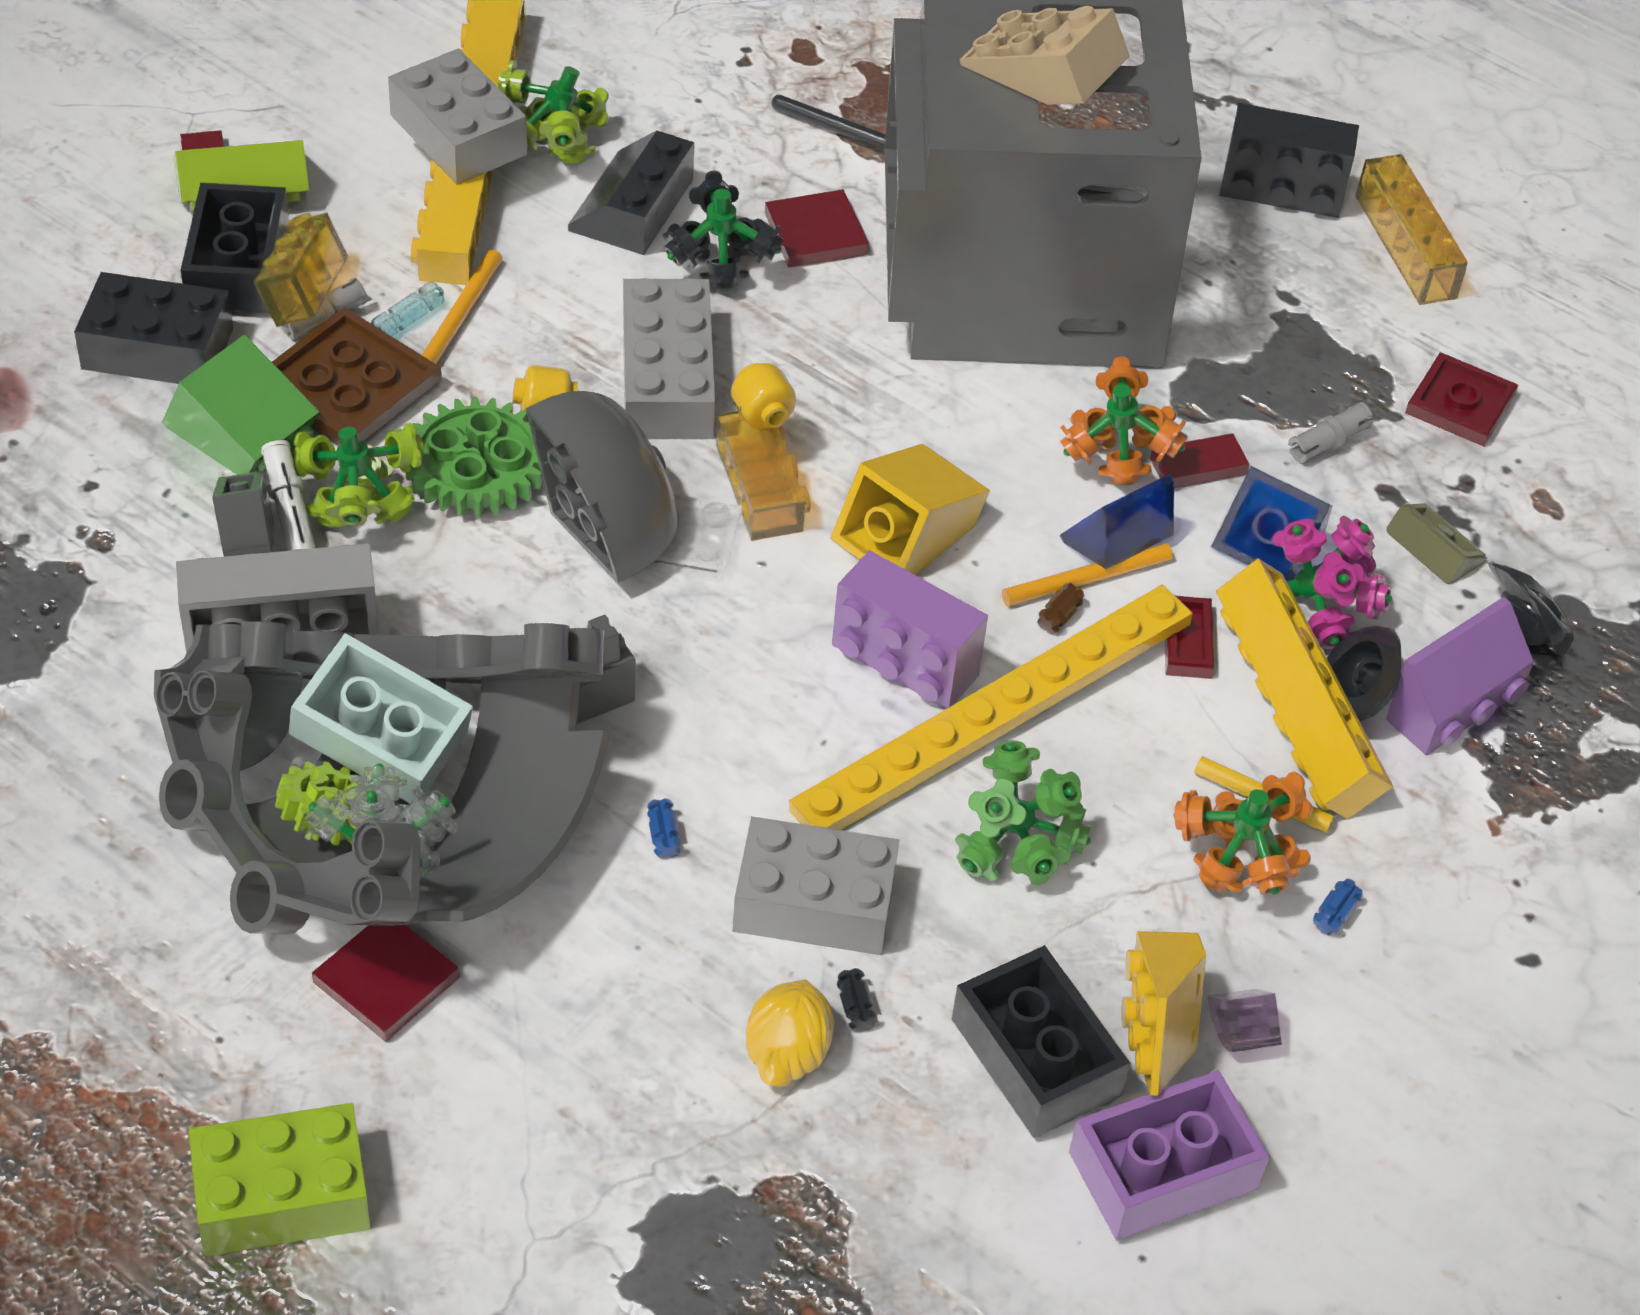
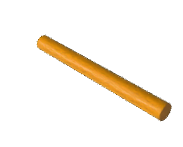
M489 250L422 353V356L437 364L500 265L502 256L498 251Z
M1168 543L1008 587L1002 589V599L1008 607L1057 593V591L1063 590L1062 586L1066 583H1072L1075 587L1171 561L1173 558L1172 549Z

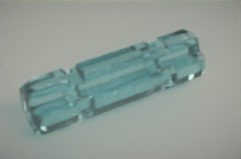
M428 282L418 289L419 294L413 292L387 309L389 314L386 311L382 312L371 320V324L393 337L399 333L397 328L400 331L404 330L428 314L427 309L432 311L443 304L445 301L444 290L442 287H438L435 282Z

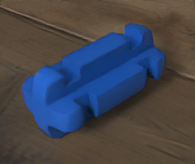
M667 798L662 800L654 799L647 805L652 843L656 847L654 853L660 858L666 856L674 857L681 850L679 847L681 840L678 838L679 830L676 814L672 810L674 803Z
M1347 878L1344 881H1338L1335 884V890H1331L1320 905L1319 913L1314 914L1313 923L1320 928L1322 933L1330 935L1332 932H1339L1342 927L1341 923L1345 924L1356 908L1357 900L1360 901L1362 899L1363 891L1356 886L1355 881Z

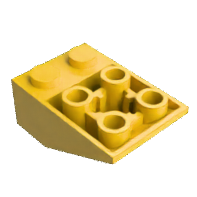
M1137 931L1135 950L1128 949L1126 953L1127 981H1132L1131 997H1123L1122 1027L1129 1028L1128 1044L1130 1051H1136L1137 1075H1144L1149 1094L1153 1096H1158L1197 1050L1206 964V952L1198 933Z

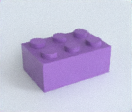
M869 550L837 585L832 646L838 648L844 655L856 658L877 670L885 678L895 680L913 690L924 700L934 702L947 709L958 701L979 676L988 615Z
M1219 1070L1165 1088L1158 1096L1148 1094L1077 1119L1069 1149L1071 1158L1116 1241L1259 1189L1270 1157Z

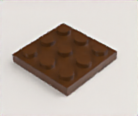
M343 307L272 361L283 375L319 411L312 427L339 445L341 443L338 433L342 428L354 427L357 430L359 440L365 441L442 380L440 366L346 307Z

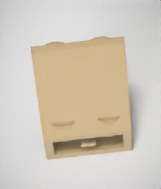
M1083 6L1073 11H1057L1056 8H1048L1037 13H1022L1021 10L1004 13L997 19V24L987 34L980 36L973 42V47L959 61L961 66L1047 105L1083 104L1130 55L1114 9H1093L1092 6Z

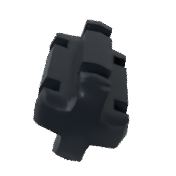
M854 968L850 971L843 970L837 977V988L842 991L839 995L846 1018L851 1020L848 1025L853 1031L871 1029L875 1026L877 1016L876 1012L871 1008L874 1004L868 984L862 979L865 974L859 968Z

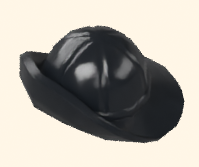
M1493 561L1488 562L1492 573L1503 589L1501 598L1505 597L1511 602L1527 646H1538L1547 643L1553 653L1563 657L1571 647L1574 633L1567 616L1557 602L1531 575Z
M1371 626L1350 632L1326 657L1360 722L1374 717L1394 696L1401 675V642L1394 628Z

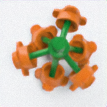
M1119 356L1113 359L1112 366L1106 372H1101L1096 376L1097 388L1105 390L1109 398L1107 411L1102 408H1092L1086 413L1083 410H1076L1070 418L1073 426L1069 429L1064 425L1060 427L1066 437L1060 440V443L1065 448L1063 450L1065 456H1071L1075 462L1083 457L1091 465L1093 462L1089 457L1100 450L1098 447L1104 450H1110L1114 447L1116 438L1113 434L1115 429L1119 430V450H1114L1107 454V465L1100 466L1098 474L1112 477L1114 484L1131 485L1138 482L1139 475L1149 474L1152 469L1151 465L1142 464L1141 452L1129 449L1128 430L1132 428L1134 433L1132 437L1133 444L1139 449L1149 445L1148 448L1159 454L1156 461L1160 462L1166 454L1174 458L1178 451H1184L1185 445L1183 443L1188 436L1181 432V430L1185 426L1186 421L1182 420L1180 424L1174 422L1176 412L1170 406H1164L1161 410L1155 406H1145L1138 410L1136 397L1139 394L1140 388H1145L1148 385V375L1145 371H1138L1130 365L1129 358Z
M1293 771L1288 773L1286 777L1281 778L1269 775L1262 782L1263 790H1252L1248 799L1243 801L1235 799L1234 794L1229 791L1221 792L1215 797L1216 805L1213 810L1208 796H1198L1197 790L1183 793L1182 800L1176 802L1173 814L1176 829L1182 830L1183 840L1190 841L1191 839H1197L1198 836H1208L1214 833L1224 840L1227 847L1226 850L1212 847L1206 855L1197 853L1194 856L1193 861L1200 868V880L1207 887L1218 892H1224L1228 888L1234 893H1241L1243 888L1256 887L1261 895H1277L1279 891L1289 887L1288 879L1299 876V869L1306 867L1310 863L1311 855L1308 850H1300L1291 836L1284 834L1274 835L1269 826L1271 817L1278 822H1284L1293 816L1305 819L1311 815L1313 807L1306 799L1305 780L1301 774ZM1244 839L1255 840L1258 855L1255 857L1254 862L1247 865L1250 878L1243 880L1241 883L1238 878L1244 870V865L1235 855L1238 849L1243 846Z

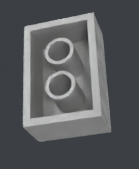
M459 48L388 76L390 115L456 185L527 155L526 115Z
M751 816L734 899L732 932L882 955L900 839Z

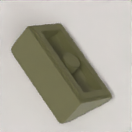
M1426 503L1401 505L1386 529L1391 537L1447 584L1460 579L1482 565L1487 559L1485 553Z

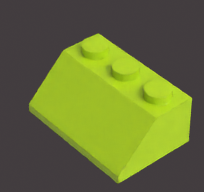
M303 140L175 151L173 155L180 204L190 203L191 211H194L200 182L286 187L287 202L300 201V193L309 191Z

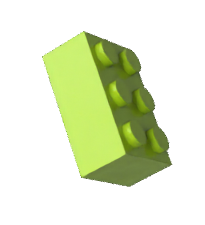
M353 1102L188 1128L197 1221L204 1257L371 1230Z

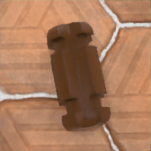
M1072 583L1064 584L1062 586L1063 590L1057 591L1045 605L1046 609H1042L1039 612L1037 623L1040 628L1046 629L1052 634L1059 632V627L1064 626L1077 611L1076 607H1080L1083 604V590L1076 588Z

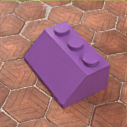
M1502 597L1405 660L1398 688L1393 696L1386 720L1423 754L1428 755L1441 745L1444 747L1452 745L1465 729L1474 723L1482 725L1493 715L1498 707L1506 702L1509 704L1515 703L1527 691L1529 683L1526 680L1533 665V659L1511 602Z

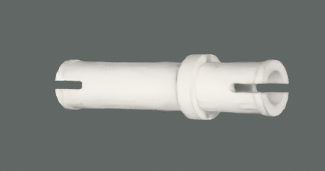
M285 440L266 443L262 446L261 454L264 457L270 481L267 485L269 498L275 500L287 551L315 548L311 526L301 494L305 487L303 479L296 474L290 451V443Z

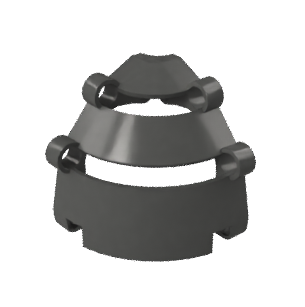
M258 621L242 622L241 625H196L193 644L184 659L171 668L155 670L154 699L172 760V764L165 771L160 783V811L165 822L174 829L207 831L236 872L230 891L231 913L241 930L250 934L295 933L305 925L310 914L346 925L393 926L416 924L424 921L463 922L500 908L520 895L547 870L575 832L590 803L598 782L610 736V730L575 731L580 683L601 681V676H603L604 630L570 628L568 625L554 623H529L524 625V635L486 636L454 634L409 636L346 633L446 690V683L481 684V697L475 739L458 789L445 813L420 844V836L417 829L411 823L399 821L410 806V803L384 789V798L387 800L384 819L363 821L357 826L353 834L352 844L344 839L339 841L338 845H333L328 837L322 836L321 839L315 841L312 839L313 832L295 831L296 821L282 820L281 814L283 809L275 807L277 797L263 802L245 804L242 797L240 771L248 769L264 760L283 741L289 731L291 706L301 694L302 679L311 680L345 634L344 632L286 631L287 625L283 623ZM323 753L315 763L317 767L323 765L324 761H326L335 770L339 771L344 767V765ZM350 769V775H359ZM367 779L365 784L369 786L373 785V782ZM420 857H421L422 860H423V863H422L421 866H420Z

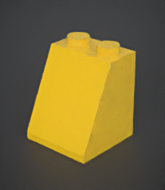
M923 443L860 463L830 539L859 560L870 550L916 575L975 527L990 490Z

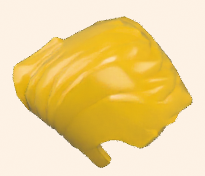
M804 979L776 985L764 992L755 1002L747 1023L746 1049L748 1050L749 1058L753 1064H756L760 1078L765 1084L775 1087L789 1086L791 1080H798L805 1073L809 1074L821 1065L829 1051L834 1033V1016L828 1000L816 987Z

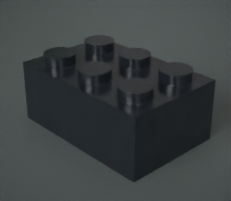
M1238 103L1219 196L1339 218L1355 157L1359 125Z
M200 182L180 269L182 284L229 290L231 311L272 313L290 227L286 187Z
M100 272L74 331L81 370L179 384L180 381L226 348L234 329L229 290Z
M1045 945L957 985L951 1020L1033 1138L1122 1096L1130 1061Z

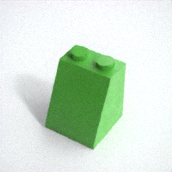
M244 334L179 382L162 423L167 429L236 475L257 472L258 470L265 471L266 474L267 469L264 457L261 454L262 446L272 441L285 440L295 449L294 439L299 432H307L310 437L314 434L311 426L319 411Z

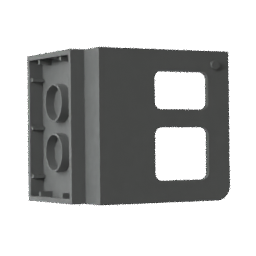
M921 0L920 19L894 18L884 147L888 322H910L911 360L1112 365L1113 359L1124 356L1129 358L1130 365L1164 367L1202 159L1182 0ZM1083 6H1092L1093 9L1113 8L1117 14L1133 15L1140 22L1144 62L1137 66L1121 65L1095 92L1137 93L1143 95L1148 100L1151 127L1146 130L1047 127L1039 120L1038 100L961 66L959 59L973 47V42L977 38L987 34L997 24V19L1009 11L1021 10L1022 13H1036L1048 8H1056L1057 11H1073ZM1097 185L1139 186L1145 188L1148 191V194L1146 195V197H1144L1142 194L1135 190L1127 188L1104 187ZM1070 318L1117 320L1118 330L1116 332L1066 331L1061 329L1059 325L1062 321Z

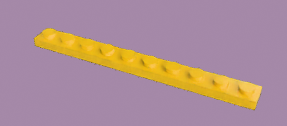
M1161 584L789 800V812L800 824L842 830L1164 641L1174 633L1186 628L1191 624L1193 613Z

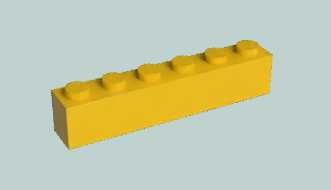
M1259 558L1216 590L1224 607L1220 610L1221 616L1226 624L1237 633L1241 641L1237 645L1238 650L1243 658L1254 667L1258 675L1255 679V684L1262 695L1271 701L1276 711L1273 714V720L1280 731L1289 737L1294 747L1291 751L1293 760L1309 776L1313 784L1309 788L1312 798L1324 811L1330 809L1349 819L1394 786L1283 574Z

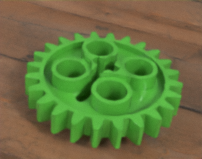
M477 397L472 398L470 406H464L459 399H454V409L449 410L444 405L439 404L437 405L438 416L425 412L423 413V424L413 423L416 433L420 435L423 441L424 454L420 467L414 468L412 466L410 472L406 473V480L412 481L414 493L424 491L425 503L428 504L439 499L440 511L443 512L451 505L457 507V516H462L467 508H473L476 517H481L483 508L489 507L495 515H499L501 504L505 503L514 510L517 508V497L530 501L531 488L541 490L542 475L526 410L513 414V403L509 402L500 409L496 407L495 398H491L486 406L480 405Z

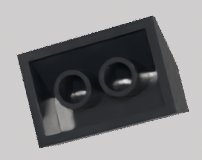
M656 130L620 149L569 222L568 231L644 255L693 181L694 142Z

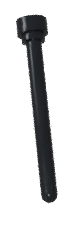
M775 95L772 98V107L777 111L884 151L885 134L783 95Z

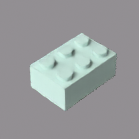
M345 633L291 706L289 734L373 783L375 765L378 763L383 764L384 789L417 807L468 733L473 706Z

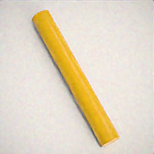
M1204 756L1200 758L1195 768V774L1247 798L1252 790H1263L1261 782ZM1312 806L1313 810L1309 817L1305 819H1300L1298 816L1291 817L1327 834L1335 816Z

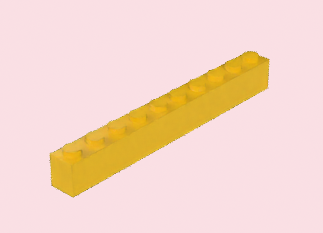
M468 0L466 20L469 24H462L461 48L463 49L460 50L498 87L502 71H508L509 62L511 60L517 61L526 20L525 0ZM431 158L430 177L433 181H426L424 189V206H427V208L419 210L417 232L420 234V238L413 237L411 244V263H418L419 281L466 285L473 271L494 169L456 185Z

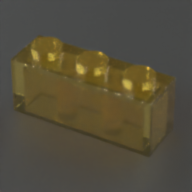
M327 212L313 217L310 213H305L291 219L287 223L288 227L283 235L275 243L276 246L271 255L264 261V266L254 281L276 327L315 317L349 257Z
M739 411L717 414L716 447L750 540L754 541L803 532L805 513L810 512L811 509L810 496L805 485L800 486L798 483V467L794 454H787L786 438L783 425L762 430L748 425Z

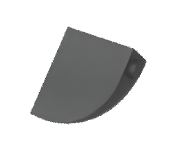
M589 391L561 393L525 408L551 515L618 583L654 563L673 541L678 528L679 515L676 500L665 472L666 464L658 448L651 445L635 420L613 399L603 394Z

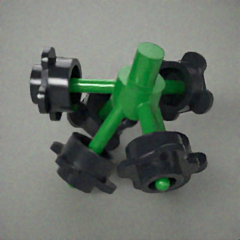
M712 170L706 173L705 180L699 187H694L689 192L691 203L700 205L707 215L706 219L701 224L696 221H687L682 226L676 223L671 224L667 232L662 234L667 243L663 248L668 259L677 266L684 264L687 268L689 266L694 268L697 266L695 259L705 262L710 257V250L708 249L711 241L709 231L718 236L719 257L707 260V272L700 273L699 279H709L712 281V287L726 290L736 287L738 279L749 277V271L741 270L740 256L752 255L753 257H758L756 262L759 264L763 257L772 260L775 254L782 252L780 245L784 238L777 235L781 229L779 225L774 228L759 218L754 220L746 217L736 219L737 210L732 202L737 201L739 198L738 188L735 185H728L722 179V174L719 171Z

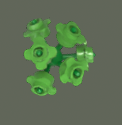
M1014 740L1004 741L996 745L994 752L990 756L983 758V766L992 769V775L997 780L994 787L984 792L975 791L968 800L969 808L977 812L981 821L980 831H974L970 836L961 833L955 838V842L959 846V853L956 857L960 866L972 876L980 877L983 875L987 880L995 881L999 877L995 867L1003 858V851L997 842L1009 831L1017 834L1021 840L1015 849V857L1011 861L1013 872L1025 874L1033 885H1041L1047 882L1049 877L1057 870L1058 865H1068L1072 851L1082 854L1085 845L1091 843V838L1088 836L1091 826L1082 823L1087 809L1083 808V805L1080 803L1082 792L1080 788L1081 781L1078 775L1072 771L1065 774H1057L1053 769L1043 771L1040 777L1041 782L1036 788V799L1027 802L1019 799L1018 782L1024 781L1032 775V761L1040 758V751L1033 747L1026 748L1024 743ZM1040 809L1050 818L1063 816L1060 825L1037 818L1035 817V810ZM1033 827L1056 835L1054 845L1047 835L1039 833L1030 835L1028 830Z

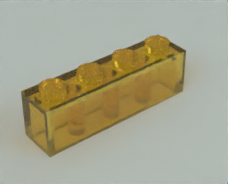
M1397 154L1365 159L1355 197L1418 304L1424 305L1457 299L1468 261L1404 156Z

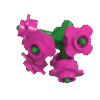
M1344 515L1339 518L1340 523L1331 534L1337 548L1333 552L1326 554L1323 561L1316 566H1312L1311 560L1319 555L1321 546L1327 541V536L1325 532L1318 531L1315 528L1313 520L1301 519L1290 523L1285 527L1284 531L1276 532L1272 538L1275 546L1283 548L1287 560L1293 563H1302L1303 569L1299 571L1297 578L1286 582L1294 597L1303 596L1307 600H1314L1318 612L1310 617L1308 624L1320 647L1322 646L1325 649L1334 648L1350 633V626L1355 623V619L1351 614H1344L1340 608H1327L1323 597L1336 599L1337 604L1342 607L1351 605L1356 598V612L1367 614V619L1374 620L1379 619L1381 612L1388 610L1389 603L1392 601L1391 585L1385 584V575L1375 573L1373 578L1370 577L1376 569V563L1372 556V550L1375 548V544L1372 541L1374 539L1372 531L1368 525L1355 518L1352 521Z

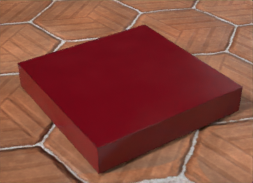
M844 189L765 202L764 213L769 224L774 228L777 225L781 227L777 235L784 238L780 246L788 268L868 254V241Z
M1440 352L1409 400L1405 414L1485 447L1515 397L1519 385Z
M368 925L312 972V980L316 986L385 1042L460 978L457 965L406 925Z

